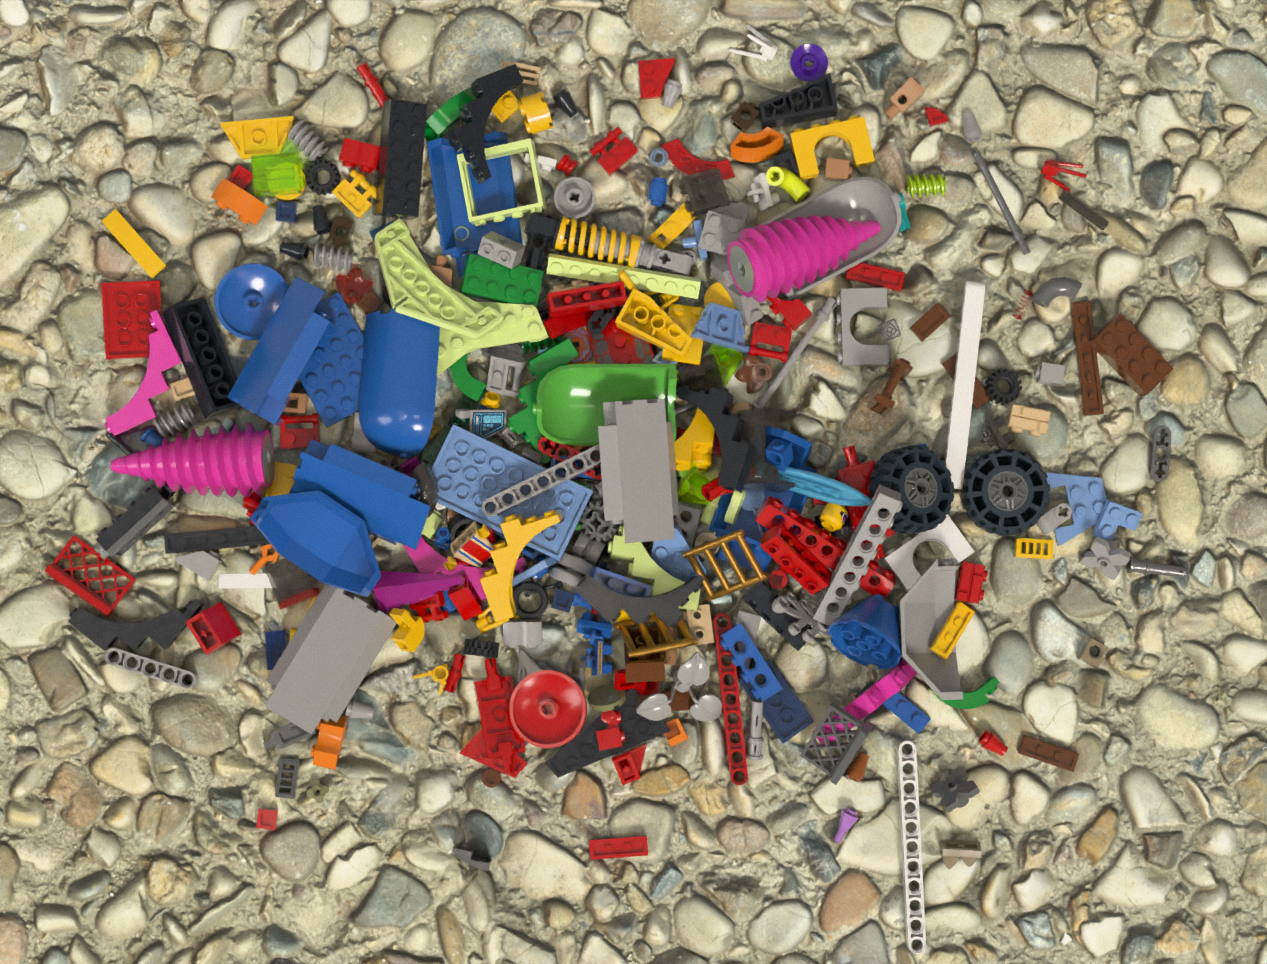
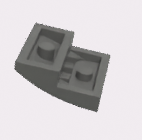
M458 845L453 847L452 852L462 861L478 869L489 871L492 860L473 857V848Z

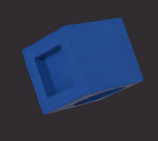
M774 438L765 449L767 467L785 472L786 468L794 460L791 442Z

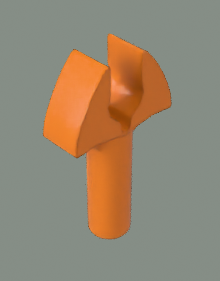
M271 544L259 548L262 551V557L249 569L252 575H255L267 561L277 562L279 557L277 551L273 555L267 556L269 549L273 547Z

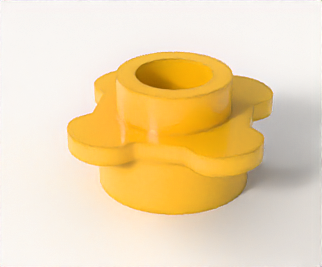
M491 391L486 392L484 399L481 400L482 405L493 409H498L499 403L502 402L500 395Z

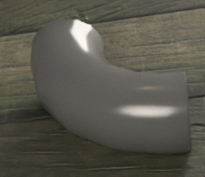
M1066 277L1052 278L1040 285L1033 294L1031 301L1041 307L1048 308L1052 300L1058 296H1066L1074 300L1082 283Z

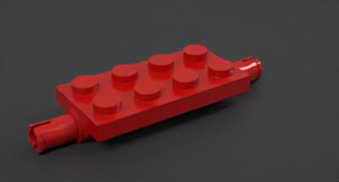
M855 445L843 448L848 465H846V468L836 470L839 481L871 498L870 492H868V485L870 484V474L874 471L875 461L859 462ZM846 506L853 533L868 506ZM873 524L871 527L877 528L879 525ZM887 528L885 537L894 535V531ZM864 540V541H863V543H870V542H871V541H869V540ZM878 544L874 560L886 557L882 544Z
M496 658L484 660L487 673L486 679L473 683L487 759L502 758L504 774H513L517 772L514 755L526 752L524 739L516 732L510 719L509 704L514 691L512 676L501 677V675H498Z

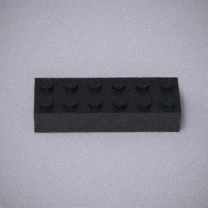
M393 98L383 102L375 215L413 220L419 216L427 104Z
M205 297L168 307L163 312V316L204 418L207 419L239 409L241 405L227 397L237 380V376Z

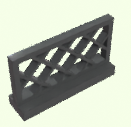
M832 702L800 756L832 777L830 782L837 785L874 724L870 721H867L866 724ZM833 710L839 714L840 719H833L831 711ZM842 723L845 731H838L835 724ZM847 723L856 725L858 729L850 730ZM830 724L832 732H826L823 725ZM847 735L849 742L842 743L840 736ZM835 736L837 743L830 744L828 737ZM816 737H823L825 744L818 745ZM832 748H839L841 755H834ZM820 749H827L829 756H822ZM815 750L817 757H813L807 751ZM831 760L834 768L828 767L825 761Z

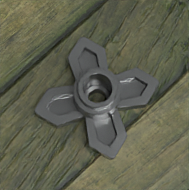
M961 766L951 772L949 782L937 781L929 787L936 798H942L940 802L948 813L955 808L966 806L969 798L980 792L973 780L967 781L968 775Z

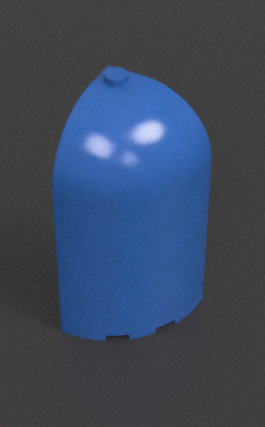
M390 309V313L382 314V311H376L366 315L359 421L364 435L374 447L387 454L398 455L400 459H410V457L418 454L424 448L433 425L440 326L395 312L396 309Z

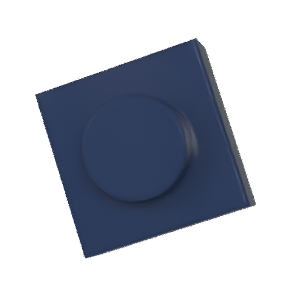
M277 201L275 220L277 222L295 223L297 203Z
M556 589L551 608L570 613L575 594Z

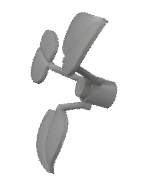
M696 652L678 668V671L673 674L674 684L671 685L672 689L669 699H667L664 693L652 694L639 704L636 712L653 721L666 718L671 712L669 703L672 702L674 692L677 690L682 693L689 692L695 702L690 707V713L696 720L705 722L720 717L722 714V703L719 697L714 694H705L697 700L690 687L693 684L702 685L709 678L710 672L704 658Z

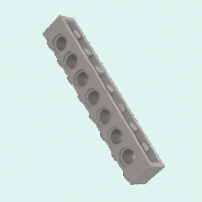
M879 484L832 573L829 586L824 588L813 609L814 620L830 626L832 622L844 614L845 606L848 607L851 603L853 591H857L860 586L861 576H865L868 571L870 559L874 560L877 554L876 548L878 544H882L885 539L886 529L892 527L894 522L893 516L896 512L899 513L902 508L901 493ZM881 508L888 509L886 512L880 511ZM877 524L879 527L873 528L871 525ZM864 540H869V541H871L870 543H867V544H866V543H863ZM855 556H861L862 558H861V559H855L854 557H855ZM846 572H853L854 574L848 575ZM844 587L845 590H839L838 588Z

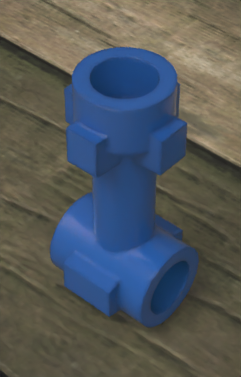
M441 527L436 531L437 536L434 546H437V549L442 551L444 549L448 551L452 543L450 540L451 534H449L448 528Z

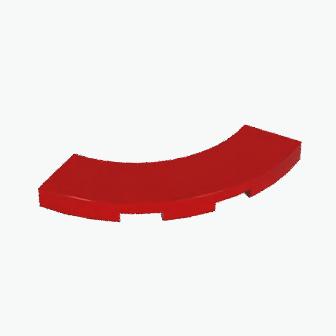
M679 138L661 145V148L665 149L668 153V160L678 170L690 177L712 182L735 178L728 159L714 162L700 160L683 147Z

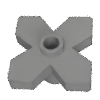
M1096 537L1091 545L1093 552H1085L1080 564L1088 568L1101 567L1104 576L1115 580L1120 572L1119 565H1126L1130 560L1131 553L1122 548L1118 549L1117 543L1113 540H1104Z

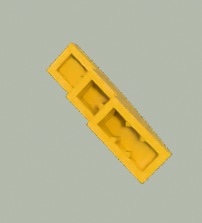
M116 209L101 221L151 278L166 267L165 263Z

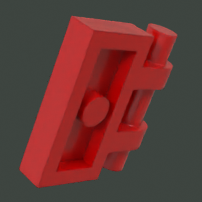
M619 127L613 131L610 130L604 139L600 142L597 141L593 144L594 147L589 150L593 157L597 153L602 155L597 162L609 176L639 152L627 137L621 141L618 139V136L622 133ZM610 142H613L615 146L607 152L605 147Z
M442 590L436 592V595L410 604L411 610L417 609L418 614L415 616L421 617L423 623H428L430 620L435 622L442 621L449 617L448 611L440 610V606L445 605ZM426 608H430L431 613L427 612Z

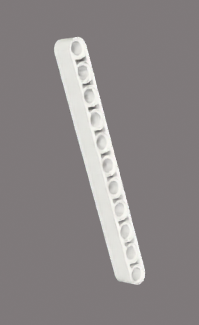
M968 280L965 281L944 461L946 468L950 470L952 475L950 477L954 484V489H962L985 295V282Z
M903 740L897 745L906 944L911 952L920 954L926 948L917 754L915 744L911 741ZM904 744L911 746L909 754H903L902 746ZM906 763L912 765V771L909 774L903 772V766ZM906 783H912V792L905 793L903 788ZM908 802L914 804V810L910 813L905 811V805ZM908 822H914L915 829L912 832L906 831L905 827ZM914 841L916 848L910 852L906 846L908 842ZM910 861H916L917 868L914 871L908 870L907 866ZM916 880L918 887L912 891L908 885L911 881ZM912 900H918L919 907L916 910H911L909 907ZM919 920V928L911 929V922ZM915 939L921 941V946L918 949H913L911 946L912 941Z

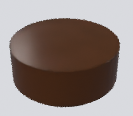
M488 768L482 774V782L487 787H496L501 782V774L493 768Z

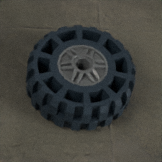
M911 445L893 449L881 456L880 460L873 467L874 471L870 474L868 492H870L871 499L879 484L901 493L903 505L899 513L896 512L893 516L894 522L890 528L901 534L920 533L936 528L938 524H941L946 519L945 515L949 514L952 507L950 505L954 499V484L951 481L950 476L952 475L950 470L946 468V463L941 458L939 459L935 452L929 451L926 447ZM886 508L880 509L881 512H886L888 510Z
M1003 448L990 451L971 464L969 470L964 475L961 494L963 496V507L965 506L967 510L966 514L975 522L974 524L977 527L983 528L985 532L990 534L994 533L1000 536L1014 535L1034 526L1045 514L1046 506L1050 501V497H1048L1050 484L1047 483L1046 478L1048 476L1046 472H1043L1040 468L1041 464L1038 461H1034L1031 455L1022 453L1017 449ZM1003 488L1008 490V497L1003 494Z

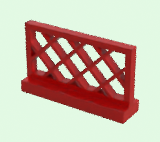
M74 535L52 564L48 565L44 570L47 575L108 618L136 581L134 577L107 558L103 560L100 553ZM74 542L81 545L82 553L71 554L70 547ZM94 554L97 556L98 564L86 565L85 555ZM83 556L84 566L73 568L72 557ZM69 558L70 568L61 569L56 566L61 559ZM101 566H111L113 575L102 577ZM98 567L100 577L88 579L87 569ZM84 569L86 579L76 580L73 571ZM125 576L130 580L125 587L118 588L116 577ZM114 578L115 588L104 590L103 580ZM100 580L101 590L94 592L90 590L89 582ZM116 591L117 598L111 605L105 600V593Z

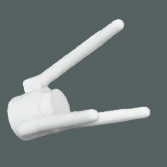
M747 25L746 27L761 39L759 40L751 34H747L748 38L762 46L759 51L762 55L738 49H729L730 52L758 58L766 62L767 58L773 59L778 46L774 45L775 43L768 40L756 29Z

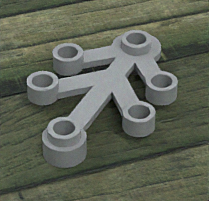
M787 592L785 595L773 600L772 609L774 612H785L799 619L797 623L793 622L788 626V631L791 635L795 636L800 633L801 629L807 624L813 626L811 630L807 629L802 633L804 641H812L817 633L821 635L827 634L829 626L813 619V610L806 599L802 598L797 601L792 592Z

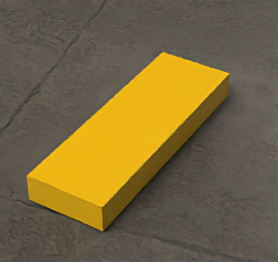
M958 601L929 649L946 660L975 611L961 601Z

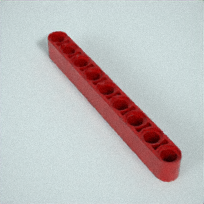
M721 613L713 619L729 774L734 784L743 785L748 779L737 671L732 661L729 666L722 665V656L729 655L731 657L732 654L729 649L725 651L719 644L720 635L732 628L730 617ZM719 617L727 619V625L724 628H720L717 625ZM726 674H730L734 678L731 685L723 683V677ZM729 693L734 694L736 697L735 703L731 705L725 701V697ZM730 713H736L738 716V720L734 724H730L727 720V716ZM733 732H737L740 735V740L737 743H732L729 739L730 734ZM736 751L742 754V759L739 762H734L731 758V755ZM736 771L744 773L742 781L734 780L733 776Z

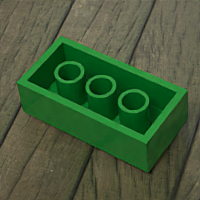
M469 254L466 256L459 293L496 303L533 305L537 308L544 271L520 265L510 269L488 258Z

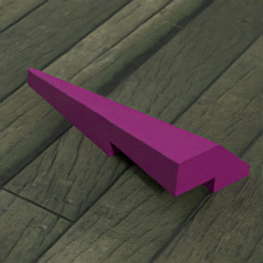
M380 571L381 578L373 588L379 611L387 614V611L393 608L401 609V606L407 603L414 604L436 595V592L441 590L448 591L454 585H463L465 578L461 575Z

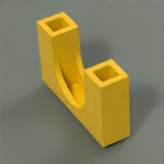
M859 115L849 117L847 121L841 122L838 119L829 122L830 124L825 126L815 124L811 126V129L804 130V128L794 129L793 133L789 135L793 157L799 170L798 177L801 180L818 177L819 170L814 149L816 143L826 136L840 137L848 144L854 168L872 165L875 159L865 117L859 118Z

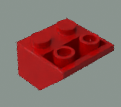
M222 602L211 606L185 622L206 655L212 654L242 634Z

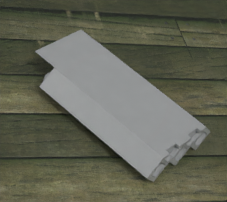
M325 584L266 679L272 685L271 689L274 691L264 707L310 734L314 732L321 719L327 722L329 719L337 722L397 623L383 612L375 610L366 602L356 596L353 597L345 592V590Z

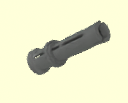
M1131 556L1127 563V573L1138 572L1143 573L1145 576L1152 573L1186 579L1187 574L1180 572H1187V567L1154 563L1147 558L1140 560L1134 559Z

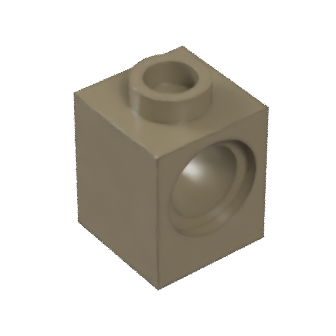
M1094 637V639L1087 638L1077 659L1094 668H1098L1108 649L1104 645L1105 641ZM1092 646L1098 649V653L1094 657L1089 653V649Z

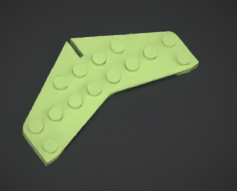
M397 219L375 235V248L392 309L396 307L395 312L472 338L481 337L502 322L503 316L498 311L489 306L484 307L448 287L431 272L412 240L409 229L402 220Z
M475 301L484 307L489 306L498 311L503 316L502 322L479 338H472L440 327L437 376L462 356L476 349L526 341L531 343L548 338L549 336L536 307L525 304Z

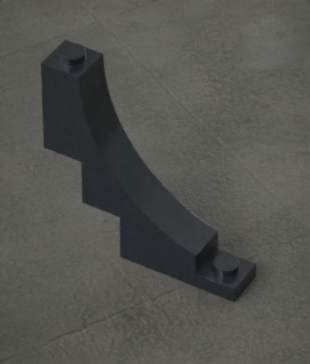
M199 599L190 600L184 607L185 612L179 608H174L157 618L138 623L111 621L92 613L85 607H79V609L76 607L69 615L71 618L68 622L104 651L110 649L118 637L134 650H138L148 637L163 649H169L186 628L187 624L185 622L194 617L204 604Z

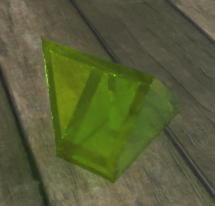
M720 346L711 349L709 354L725 388L744 357L740 351Z
M695 466L680 480L678 501L709 505L712 501L706 500L702 495L701 489L702 485L710 481Z

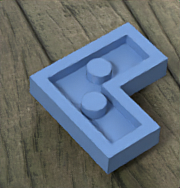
M1107 499L1092 535L1104 540H1112L1118 525L1135 531L1143 513Z

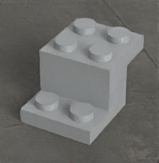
M713 197L697 248L727 257L729 244L732 241L738 240L743 230L749 207Z

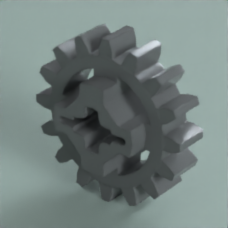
M602 499L597 502L592 500L586 505L579 520L583 522L580 528L586 529L584 535L590 534L591 540L596 537L597 542L601 540L607 541L616 535L615 532L619 530L617 524H612L611 520L605 521Z

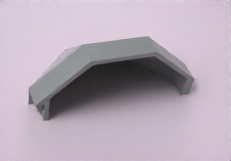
M936 559L899 600L901 657L941 700L963 699V691L960 690L956 645L946 660L929 649L954 608L955 573L958 570L956 559Z

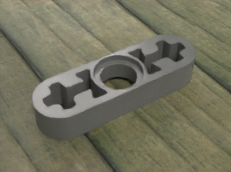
M1159 426L1152 433L1150 477L1156 482L1165 480L1169 475L1171 431L1166 426ZM1161 430L1166 434V437L1162 439V444L1166 443V446H1156V443L1161 441V437L1157 436V433L1161 432ZM1158 448L1163 449L1166 453L1163 459H1158L1155 455ZM1155 462H1165V465L1162 464L1160 466V470L1164 472V475H1161L1160 478L1155 474V471L1159 469V464L1155 465Z

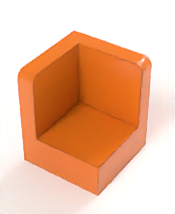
M678 717L665 723L671 730L664 733L671 747L688 739Z

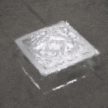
M895 318L877 325L883 343L902 336Z

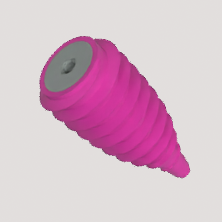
M811 215L807 218L783 219L780 223L773 221L767 224V226L758 225L754 229L745 228L740 233L738 240L732 241L728 246L727 261L729 271L740 293L745 297H752L761 303L765 301L767 296L776 298L779 292L786 294L790 292L792 287L796 289L801 288L804 281L807 283L814 282L816 275L824 277L827 274L828 268L831 270L837 269L839 258L842 261H846L849 257V251H856L858 245L877 235L881 231V226L878 221L850 220L848 222L844 218L834 219L828 215L820 218L816 215Z
M251 422L248 423L246 431H241L238 424L235 423L232 432L229 433L226 432L223 425H220L218 433L212 434L211 429L207 426L203 436H198L196 430L192 429L190 437L184 439L181 432H178L174 442L170 443L165 436L162 445L154 447L151 443L149 449L138 450L137 453L116 457L114 460H111V470L132 477H142L146 482L153 479L158 487H163L167 482L173 492L178 491L182 486L187 494H192L196 488L202 496L207 495L210 489L216 497L222 495L224 489L230 497H234L238 489L244 497H248L252 490H254L256 495L262 496L266 488L272 486L274 480V447L270 432L268 430H255Z

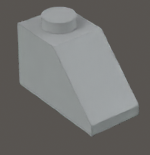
M209 550V552L199 551L176 557L174 560L208 581H211L222 563L218 559L220 555L212 550Z

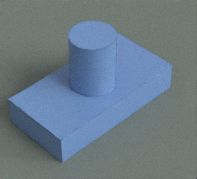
M701 220L693 221L692 225L695 236L681 238L683 249L698 247L703 230ZM697 248L699 261L707 260V251Z

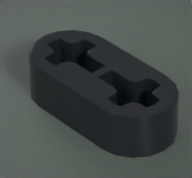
M615 307L610 309L611 314L606 313L604 317L601 316L604 309L596 310L588 321V331L593 335L601 334L614 317ZM600 319V329L596 328L593 330L591 323H596Z

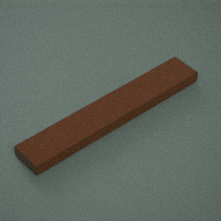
M1091 301L1074 302L1070 305L1084 416L1103 415L1104 409L1097 351L1088 343L1095 336Z

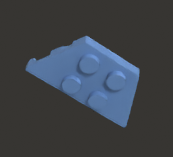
M707 303L691 333V337L743 353L750 352V348L745 345L743 338L746 332L742 324L740 311L716 303Z

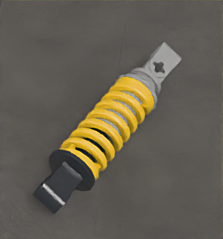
M529 213L524 233L527 235L551 240V249L563 250L566 244L569 243L568 251L570 253H573L578 246V254L580 256H583L586 249H588L589 258L592 259L595 254H598V260L603 261L606 256L610 264L617 259L618 265L623 266L627 262L626 266L638 268L642 266L646 270L654 268L689 277L693 262L691 256L659 249L656 244L650 245L645 243V236L641 237L632 234L627 239L626 232H621L617 236L616 230L611 229L608 234L605 226H602L598 231L597 225L594 223L590 225L587 231L586 221H581L577 228V219H567L563 214H560L557 220H553L539 214ZM663 257L666 258V264L662 263Z

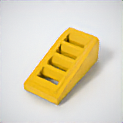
M1015 538L1014 558L1053 559L1054 540ZM1022 543H1025V554L1022 553ZM1029 543H1033L1032 554H1029ZM1037 544H1040V555L1036 554ZM1044 544H1048L1047 555H1044Z

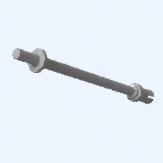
M828 296L820 310L815 312L816 319L758 404L754 402L751 404L754 409L750 417L745 421L748 426H752L760 413H766L765 405L822 322L830 319L829 315L837 305L836 300Z

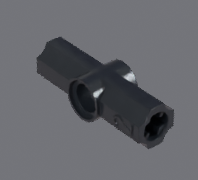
M539 214L546 218L552 219V216H549L547 214ZM531 236L526 267L542 271L547 249V239ZM540 239L544 242L541 247L533 245L535 240Z

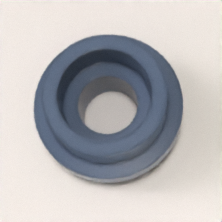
M663 148L653 149L649 156L650 162L657 167L664 166L669 158L667 151ZM659 153L662 155V160L660 161L656 158Z

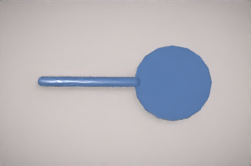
M745 483L743 490H746V495L741 508L753 511L756 517V511L765 499L764 491L756 483ZM757 522L761 537H763L762 525Z

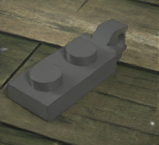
M291 723L274 731V733L270 734L272 739L263 742L266 750L274 746L279 750L318 732L315 728L314 732L310 734Z

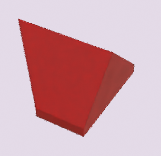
M647 743L611 758L622 785L640 779Z

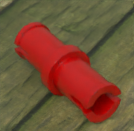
M457 653L454 654L451 668L448 669L446 684L443 688L444 691L454 694L459 677H462L461 671L467 658Z

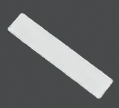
M263 573L255 575L219 574V588H288V573Z

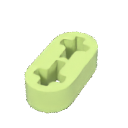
M742 490V493H733L724 518L725 522L735 524L745 499L746 490Z

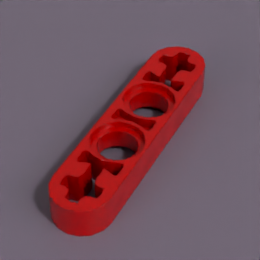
M542 437L538 442L540 452L559 462H563L581 453L565 444L549 440L550 445L553 447L556 444L560 445L556 449L555 455H552L553 450L547 448L545 451L543 450V445H541L542 442H547L549 439ZM563 448L570 452L567 459H561L558 455L559 451ZM576 461L573 462V467H574V469H576V470L582 469V468L577 467ZM590 469V473H583L593 479L602 480V475L595 476V471Z

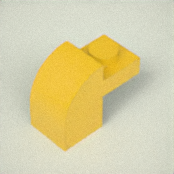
M393 608L389 615L399 625V628L391 639L401 651L414 653L424 637L425 628L423 620L419 616L411 615L406 609Z

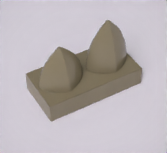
M941 840L942 859L948 869H951L956 864L959 857H962L963 862L968 867L972 866L978 858H981L980 842Z

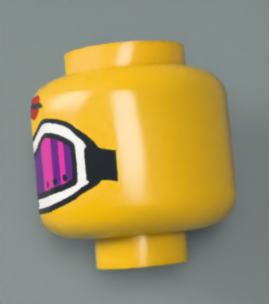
M827 503L820 515L822 526L829 531L840 530L848 518L845 506L834 503Z

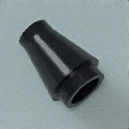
M565 89L553 97L554 104L565 112L569 118L579 112L570 93Z
M323 205L314 206L312 208L313 229L318 235L329 233L332 224Z
M281 242L279 251L298 261H302L308 258L309 246L301 242Z

